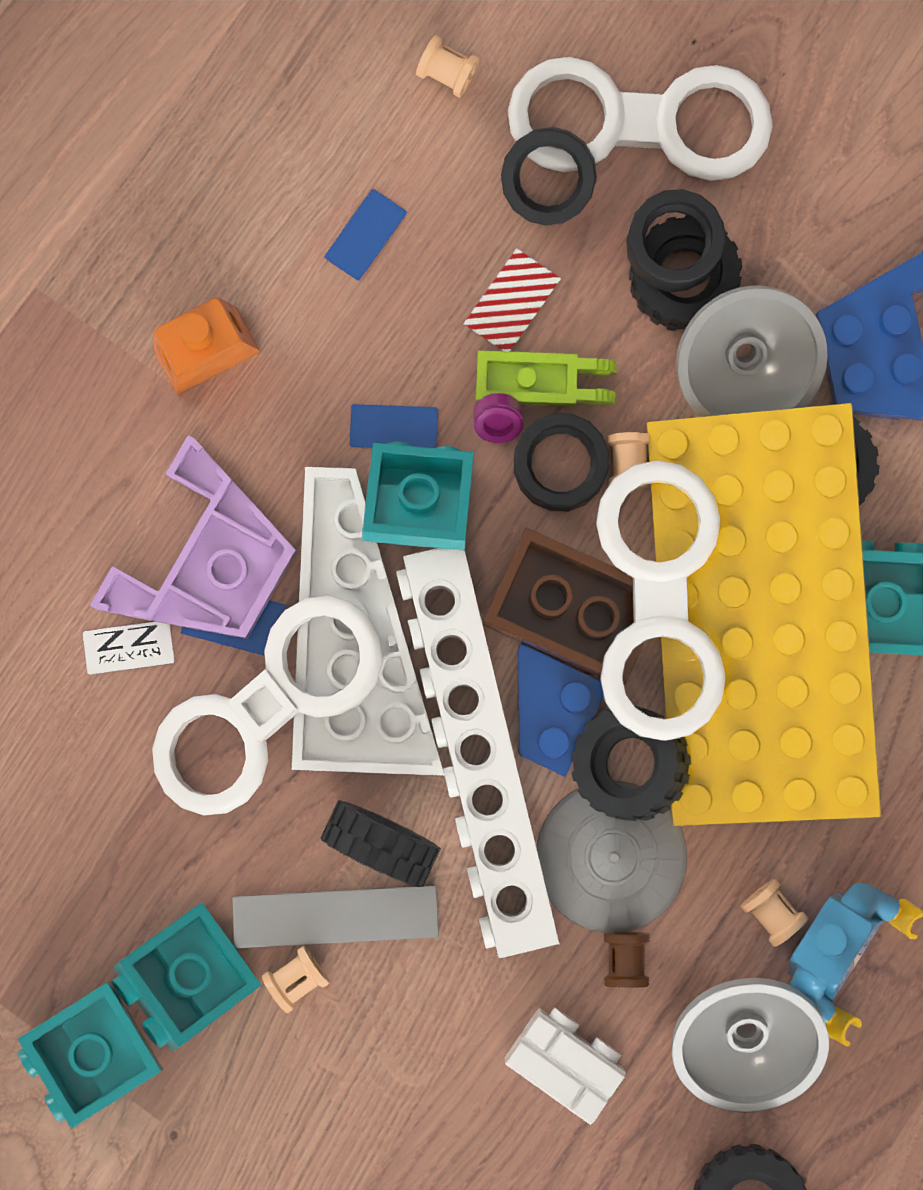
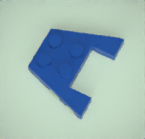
M923 252L815 314L823 329L827 343L826 375L833 405L851 403L854 415L923 421V341L912 294L923 292Z

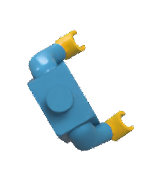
M866 883L853 884L844 895L838 892L828 898L790 959L788 974L792 976L789 985L804 993L815 1003L824 1018L828 1037L845 1046L851 1044L845 1039V1033L849 1025L851 1024L860 1029L862 1022L859 1018L836 1007L833 1001L883 921H888L890 925L910 939L918 937V934L913 932L911 927L915 920L923 917V910L904 898L897 900L895 897Z

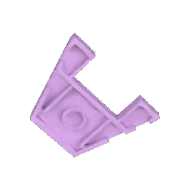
M188 435L167 470L166 475L210 500L209 505L159 591L152 589L112 566L90 606L103 612L248 639L297 551L203 447Z

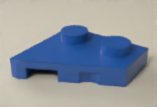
M521 643L517 651L519 755L566 777L572 764L571 755L575 751L577 744L574 742L578 734H581L586 728L584 725L594 718L604 697L601 681Z

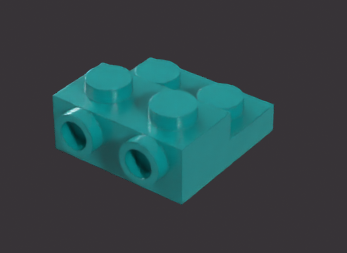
M398 441L387 444L373 443L362 527V541L465 550L474 452L461 451L452 446H442L437 449L414 447Z
M862 540L870 653L923 656V544L894 543V552L874 551V541Z
M202 902L113 967L118 976L112 980V985L120 998L128 1006L137 1002L148 1018L142 1022V1027L147 1036L158 1048L167 1044L172 1052L180 1048L262 986Z
M110 981L17 1039L22 1046V1049L18 1051L22 1065L31 1077L40 1076L49 1091L44 1096L49 1110L58 1122L66 1120L71 1129L163 1070V1067Z

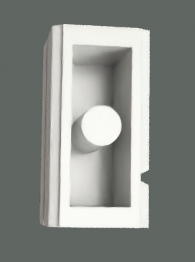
M556 1007L553 1008L550 1014L539 1008L504 1058L505 1064L591 1125L625 1077L626 1071L617 1063L622 1055L598 1037H596L591 1045L577 1035L575 1032L580 1025Z

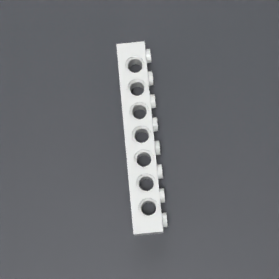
M436 548L403 556L406 569L396 571L403 601L413 598L417 618L408 620L414 649L425 647L429 667L420 669L426 699L437 697L441 716L431 719L438 748L448 746L453 764L451 767L443 768L450 798L460 796L465 816L455 818L462 848L469 846L473 848L477 866L467 868L473 897L484 896L488 916L479 918L485 947L487 949L496 946L498 958H504L557 945L559 940L465 550ZM444 589L453 595L455 604L448 614L437 616L427 610L425 601L428 594L433 590ZM446 638H457L466 646V656L459 664L447 665L438 658V645ZM457 687H470L478 696L477 708L468 715H459L453 712L449 706V696ZM472 735L485 738L490 746L488 759L480 765L468 764L460 754L462 742ZM482 785H493L502 795L500 808L490 815L479 813L472 804L473 793ZM495 835L508 837L514 845L513 856L506 863L494 864L484 854L486 842ZM506 886H517L525 892V905L517 913H504L496 904L499 891Z

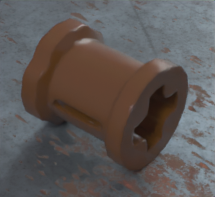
M644 932L604 933V942L609 944V975L604 978V986L616 988L648 987L649 977L645 975V944L650 942V934Z

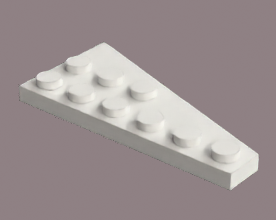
M305 467L299 602L305 598L327 595L352 602L371 619L381 640L383 662L376 685L358 706L338 716L316 718L300 712L294 716L291 770L445 776L377 542L362 541L366 502L357 471L353 468ZM329 616L313 618L298 628L295 683L306 693L319 697L332 696L345 689L357 673L360 663L359 643L352 630L341 620Z

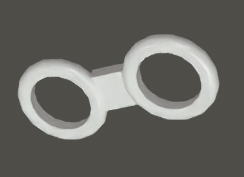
M573 57L549 59L526 72L513 89L507 111L510 133L516 142L533 131L529 125L528 109L531 99L540 88L557 80L570 79L582 82L596 92L604 108L605 121L603 129L592 142L587 144L595 159V164L605 159L614 146L663 149L669 161L687 175L708 181L734 178L753 167L766 151L773 128L769 102L758 84L739 70L719 65L694 68L676 78L664 94L620 92L611 76L592 62ZM714 87L730 91L740 98L750 113L752 124L750 138L744 147L729 157L717 159L699 156L687 148L677 133L675 119L678 107L687 96L700 89ZM549 146L539 147L527 156L543 168L559 172L578 171L572 156L561 149Z
M658 460L631 466L612 480L600 499L596 525L601 547L615 567L633 577L634 623L617 634L604 655L600 680L605 702L620 724L641 737L666 741L689 736L709 722L722 701L726 675L721 654L707 633L688 622L687 576L705 564L717 545L721 520L716 499L701 477L680 464ZM654 482L673 485L686 493L696 508L699 521L697 536L690 549L679 558L665 562L644 560L630 551L621 538L618 526L620 506L626 496L639 486ZM657 637L677 639L690 647L701 663L704 676L702 691L694 706L681 716L670 719L649 717L636 709L625 693L622 680L625 661L633 648L645 640Z
M330 595L305 598L286 609L270 629L264 650L266 669L232 699L218 694L193 696L174 707L158 727L152 752L154 773L164 793L181 808L204 816L228 813L246 803L262 784L268 764L267 739L298 712L316 718L338 716L361 704L376 685L383 662L381 640L368 615L352 602ZM329 616L341 620L352 630L359 643L360 663L356 676L345 689L332 696L319 697L306 693L294 682L288 670L287 650L291 637L301 625L313 618ZM205 715H216L227 719L238 729L245 743L246 760L242 774L232 787L213 795L195 791L184 782L176 767L175 748L179 735L190 722Z

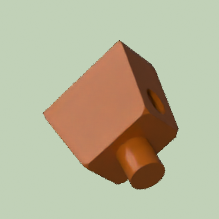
M220 297L211 299L154 330V353L176 395L260 353L238 308Z

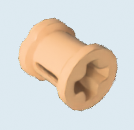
M435 35L421 57L416 75L422 79L429 76L453 89V95L461 98L475 75L480 58L474 54L468 58L445 46L443 38Z
M625 432L607 436V445L612 446L613 476L608 478V487L614 478L631 466L647 463V446L650 442V434ZM652 483L641 485L638 488L651 487Z
M776 878L769 880L759 887L740 906L746 913L752 912L770 934L769 942L773 947L788 940L809 919L804 912L798 913L778 890L780 883Z
M305 946L297 950L298 956L278 971L275 973L268 971L261 976L271 996L287 1014L294 1009V1002L319 985L324 988L330 983L321 965Z

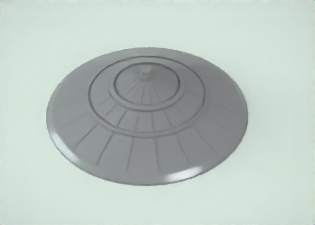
M614 781L617 785L626 789L640 787L628 782ZM577 788L554 806L545 819L539 833L536 849L549 900L562 915L589 930L604 933L627 932L647 925L665 912L676 898L683 884L687 867V847L681 826H673L671 810L664 814L654 815L655 818L650 820L637 819V821H628L606 816V813L596 811L589 806L590 802L581 797L578 792L579 788Z

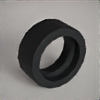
M556 127L535 129L518 139L505 156L501 172L503 194L513 211L529 222L545 226L565 223L580 214L593 195L597 179L595 159L586 143L571 131ZM553 146L561 148L572 156L577 165L579 179L576 190L569 199L559 205L545 206L537 204L527 197L521 187L519 174L522 163L529 153L539 147Z
M685 189L664 190L647 198L635 212L626 239L628 260L636 275L649 286L666 292L687 291L703 283L715 270L726 242L724 223L716 207L702 195ZM678 212L691 216L700 224L704 232L705 248L702 256L695 264L685 269L671 270L660 266L651 258L646 248L645 236L648 227L656 218L666 213Z
M553 413L535 420L522 433L515 448L514 475L520 490L533 504L549 511L568 512L586 505L599 493L609 471V450L603 435L590 421L574 414ZM554 434H569L578 438L586 446L591 458L590 471L586 480L577 488L567 492L553 491L544 487L535 478L532 470V454L536 446L544 438Z

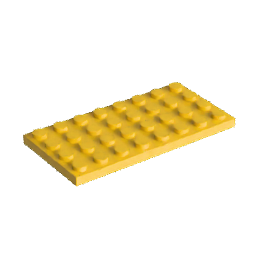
M852 404L647 422V431L650 434V442H648L649 461L658 460L680 464L701 477L715 496L721 520L717 545L702 567L687 576L688 622L706 632L721 654L726 678L722 701L709 722L689 736H684L688 744L686 746L687 753L691 755V765L688 768L690 778L688 784L684 785L683 795L679 801H674L672 804L673 826L881 817ZM654 482L651 484L656 562H665L679 558L690 549L697 536L699 521L696 508L686 493L673 485ZM661 637L666 719L681 716L694 706L701 694L704 676L701 663L690 647L677 639Z

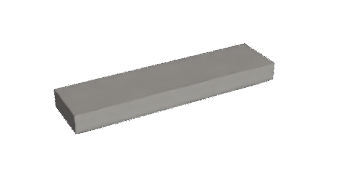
M436 885L232 897L235 949L439 937Z

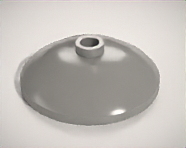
M769 286L736 288L715 297L704 305L687 325L677 351L676 371L678 383L686 401L699 417L805 408L817 394L825 375L828 357L826 338L814 313L794 295ZM751 344V350L746 356H736L737 349L741 345Z
M743 978L724 982L706 990L683 1010L673 1030L671 1051L676 1072L682 1083L691 1093L715 1107L731 1111L751 1112L783 1105L805 1092L816 1081L825 1066L829 1051V1037L820 1010L804 993L776 980Z

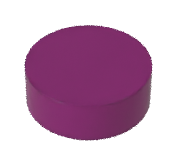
M494 393L481 398L476 403L473 411V426L480 438L491 443H505L515 439L521 433L524 425L523 408L516 398L508 394Z

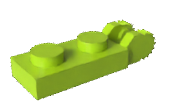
M478 350L476 403L489 394L503 393L516 398L521 405L575 407L576 404L584 406H611L616 401L615 392L601 388L577 389V373L606 377L616 373L617 362L609 359L578 358V354Z

